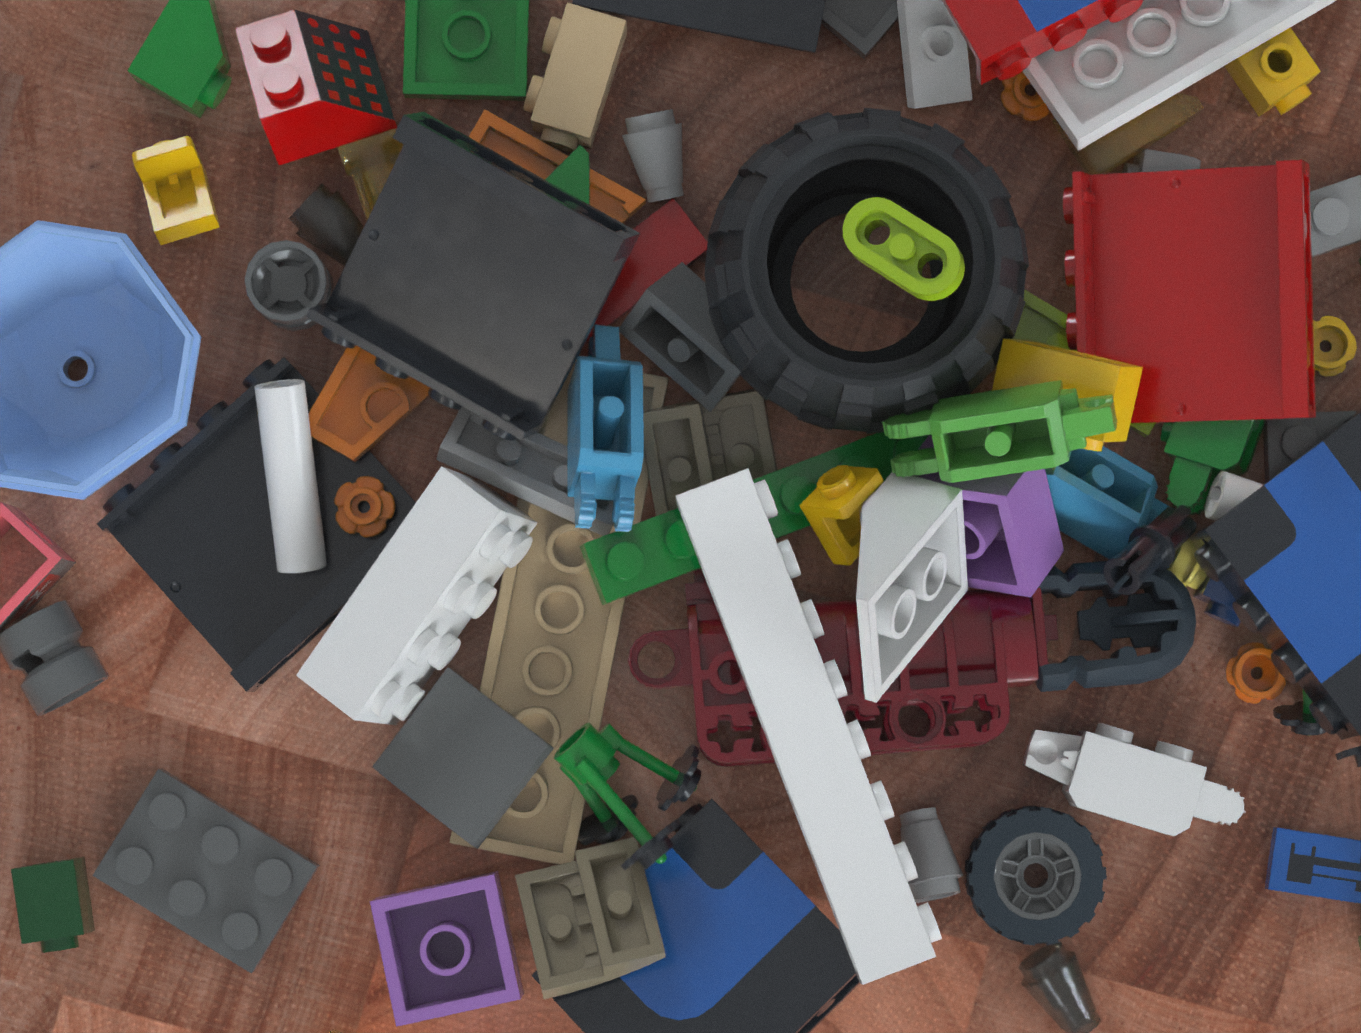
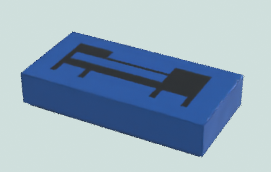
M1273 827L1265 889L1361 904V840Z

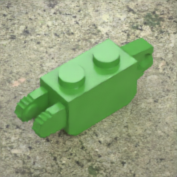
M1062 380L938 399L939 403L934 404L932 409L910 415L902 413L889 417V419L882 422L885 436H888L889 439L932 435L934 447L917 451H906L897 454L896 457L890 460L892 472L897 477H910L912 475L917 476L939 472L941 481L950 483L1057 467L1069 461L1071 451L1086 447V437L1113 432L1116 430L1118 423L1113 395L1078 398L1077 389H1063Z

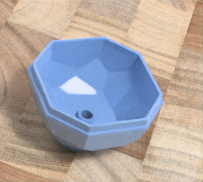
M37 220L0 247V487L85 500L187 426L201 335L127 234ZM77 359L85 360L88 365L86 376L79 381H72L68 375L69 365Z

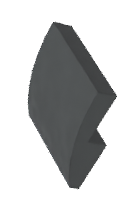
M447 667L372 767L440 822L478 849L554 747L512 714L497 705L461 675Z

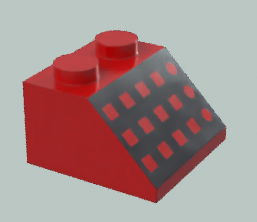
M295 9L235 28L258 115L278 165L397 128L373 44L367 30Z

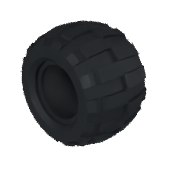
M864 108L863 112L835 116L827 112L794 124V128L770 144H763L739 169L738 175L724 198L719 201L708 234L704 277L709 314L721 344L739 369L741 377L765 400L769 399L797 416V420L830 431L832 429L861 431L866 432V434L884 432L882 422L889 419V417L902 413L910 415L932 409L934 404L939 403L938 399L969 395L995 369L999 360L1003 338L1013 339L1026 303L1024 301L1026 269L1029 267L1025 232L1017 223L1009 201L1012 196L992 166L985 167L964 146L965 140L936 123L931 127L901 117L900 111ZM872 197L886 198L951 238L963 256L965 263L964 276L959 287L951 295L940 300L929 301L926 312L918 325L906 337L895 344L879 350L865 352L845 350L819 338L802 320L792 298L790 282L792 265L803 241L816 227L831 218L848 213L854 205L864 199ZM940 260L929 261L931 278H935L941 273L943 262Z

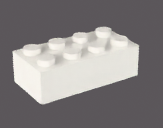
M441 466L296 676L353 720L397 725L400 720L406 721L424 699L425 691L422 688L435 669L441 670L446 667L458 652L461 645V640L458 639V636L471 618H479L493 602L497 593V589L493 586L507 566L509 568L516 566L528 552L533 540L529 535L537 525V522L481 480Z

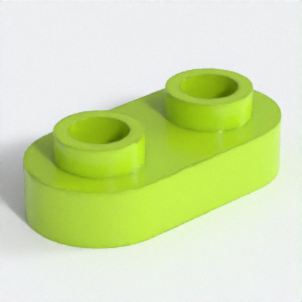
M872 197L860 201L846 215L843 223L844 242L854 257L867 267L921 300L936 301L946 298L959 287L965 272L964 259L953 240L891 200L881 197ZM881 226L890 228L889 238L883 244H870V234L874 229ZM931 260L943 262V269L937 277L928 279L922 276V269L927 262Z

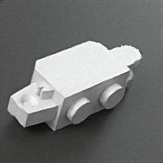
M1103 723L1097 724L1095 733L1079 731L1077 736L1033 730L1029 738L1023 765L1062 783V792L1070 806L1171 836H1176L1190 828L1193 817L1214 823L1220 822L1222 825L1224 823L1231 825L1232 822L1237 823L1242 814L1246 813L1244 810V797L1239 795L1240 792H1234L1233 788L1227 790V786L1204 780L1207 767L1191 763L1194 753L1192 750L1157 741L1154 752L1131 745L1134 736L1133 732Z

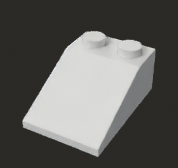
M893 472L863 502L860 512L861 538L856 603L864 695L866 700L876 703L968 590L962 489L913 475L910 477H897Z

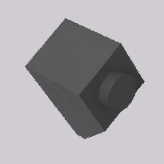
M683 262L646 289L619 327V332L709 412L717 407L741 375L739 369L721 344L709 314L706 283Z

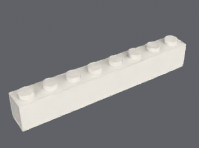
M747 468L676 495V504L860 984H867L936 957L931 943L942 939L937 922L928 902L917 906L908 881L918 878L915 865L904 841L895 845L892 843L884 822L895 817L890 800L881 780L870 784L861 760L871 756L869 746L858 720L849 723L845 721L837 699L848 696L835 660L823 663L814 639L824 636V631L812 600L809 599L800 603L791 579L800 576L801 571L789 540L776 542L768 519L778 516V512L765 479L754 483Z

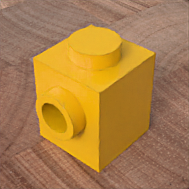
M1291 27L1224 66L1259 117L1274 106L1283 115L1312 95L1307 84L1321 72Z

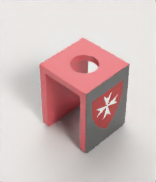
M2 502L0 503V539L13 526L48 559L0 609V634L23 620L76 563L21 510Z

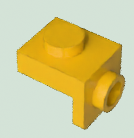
M190 136L160 141L151 147L132 153L134 167L143 183L153 230L160 245L220 228L206 170Z
M838 465L828 470L819 478L817 488L799 505L833 564L851 566L859 557L861 508L863 502L884 481L879 470L876 468Z

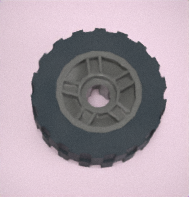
M1023 806V808L1010 809L1001 813V816L995 820H990L982 827L984 830L977 838H974L969 847L971 852L968 860L966 859L964 869L967 874L965 886L967 895L972 900L973 908L990 928L1011 941L1014 940L1025 945H1050L1059 943L1058 940L1064 937L1071 938L1080 932L1078 929L1085 922L1089 923L1096 915L1094 910L1098 902L1102 903L1105 894L1102 887L1103 879H1107L1106 867L1102 865L1101 856H1103L1100 846L1094 842L1090 836L1092 833L1084 825H1081L1074 820V817L1064 812L1045 807ZM1034 863L1040 864L1048 873V878H1044L1037 885L1038 888L1030 887L1024 880L1026 867Z

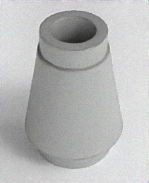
M673 109L626 118L625 124L628 134L622 135L643 190L646 191L648 203L683 196L682 123L676 124Z
M923 808L899 815L902 826L900 828L901 842L904 841L918 874V878L908 881L915 902H927L960 893L958 878L962 877L963 873L941 821L938 819L936 808Z

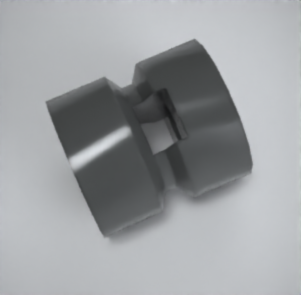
M289 240L272 242L258 250L249 262L245 275L247 296L255 309L278 328L291 331L309 329L316 325L317 322L306 317L309 309L327 303L334 290L333 277L317 254L304 244Z
M65 600L31 614L0 634V651L11 670L23 671L25 674L20 687L37 716H42L66 705L94 689L109 677L94 648L80 645L78 640L83 629Z

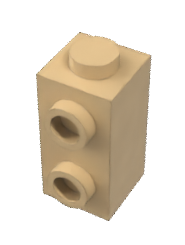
M568 2L562 19L551 17L542 46V52L551 55L544 78L537 75L532 77L524 103V111L532 113L531 124L533 131L542 133L540 138L542 142L567 152H573L577 144L592 148L627 36V20Z

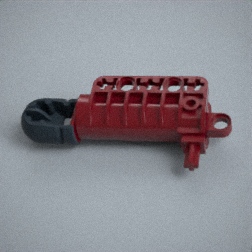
M1107 561L1073 563L1065 573L1054 565L1032 597L988 590L967 591L877 703L866 700L864 695L856 600L813 603L824 631V636L814 640L823 663L834 659L844 681L848 696L837 699L844 717L846 711H852L855 720H858V722H870L876 720L875 716L881 715L878 707H885L886 709L883 718V730L887 741L879 740L882 727L863 730L871 755L969 748L986 744L1004 732L1010 717L1008 688L1030 686L1035 682L1040 692L1066 690L1074 680L1084 688L1140 684L1162 678L1182 663L1193 645L1196 628L1195 608L1188 589L1167 569L1160 572L1155 571L1142 583L1139 589H1144V593L1128 595L1127 606L1109 607L1106 599L1112 600L1122 595L1118 591L1130 577L1125 576L1112 589L1105 580L1103 573L1104 565ZM699 568L693 571L694 583H685L688 628L653 631L643 634L636 639L629 650L628 664L631 674L638 683L651 689L693 687L698 744L701 753L707 761L721 767L774 764L776 762L762 726L760 727L759 737L764 751H752L754 738L734 741L733 751L729 753L721 752L719 742L708 741V735L717 733L719 722H730L731 729L734 732L752 731L751 726L753 724L750 718L758 717L702 569ZM1102 590L1104 597H1098L1090 609L1077 612L1079 640L1093 641L1102 651L1110 650L1112 639L1130 638L1133 647H1122L1112 653L1109 659L1088 661L1082 655L1069 656L1061 663L1048 664L1047 643L1059 639L1056 615H1046L1044 613L1042 594L1052 593L1056 598H1069L1076 591ZM655 642L667 645L673 651L675 657L674 667L671 672L665 677L658 679L645 675L638 665L641 650L648 644ZM1150 647V654L1137 656L1134 649ZM974 701L977 702L979 711L989 712L990 721L980 726L979 731H977L974 721H954V726L946 727L949 736L943 735L946 715L961 714L967 708L973 706ZM942 702L947 703L946 710L944 709ZM916 706L925 712L929 720V728L925 736L911 737L900 728L898 716L902 707Z

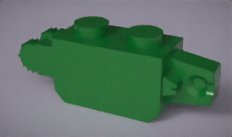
M1266 419L1164 422L1161 431V441L1167 443L1164 452L1174 461L1168 478L1170 484L1166 485L1168 488L1167 492H1165L1168 495L1167 500L1172 502L1175 508L1184 505L1192 510L1190 515L1198 514L1200 516L1201 511H1205L1206 499L1211 485L1221 471L1238 476L1248 472Z

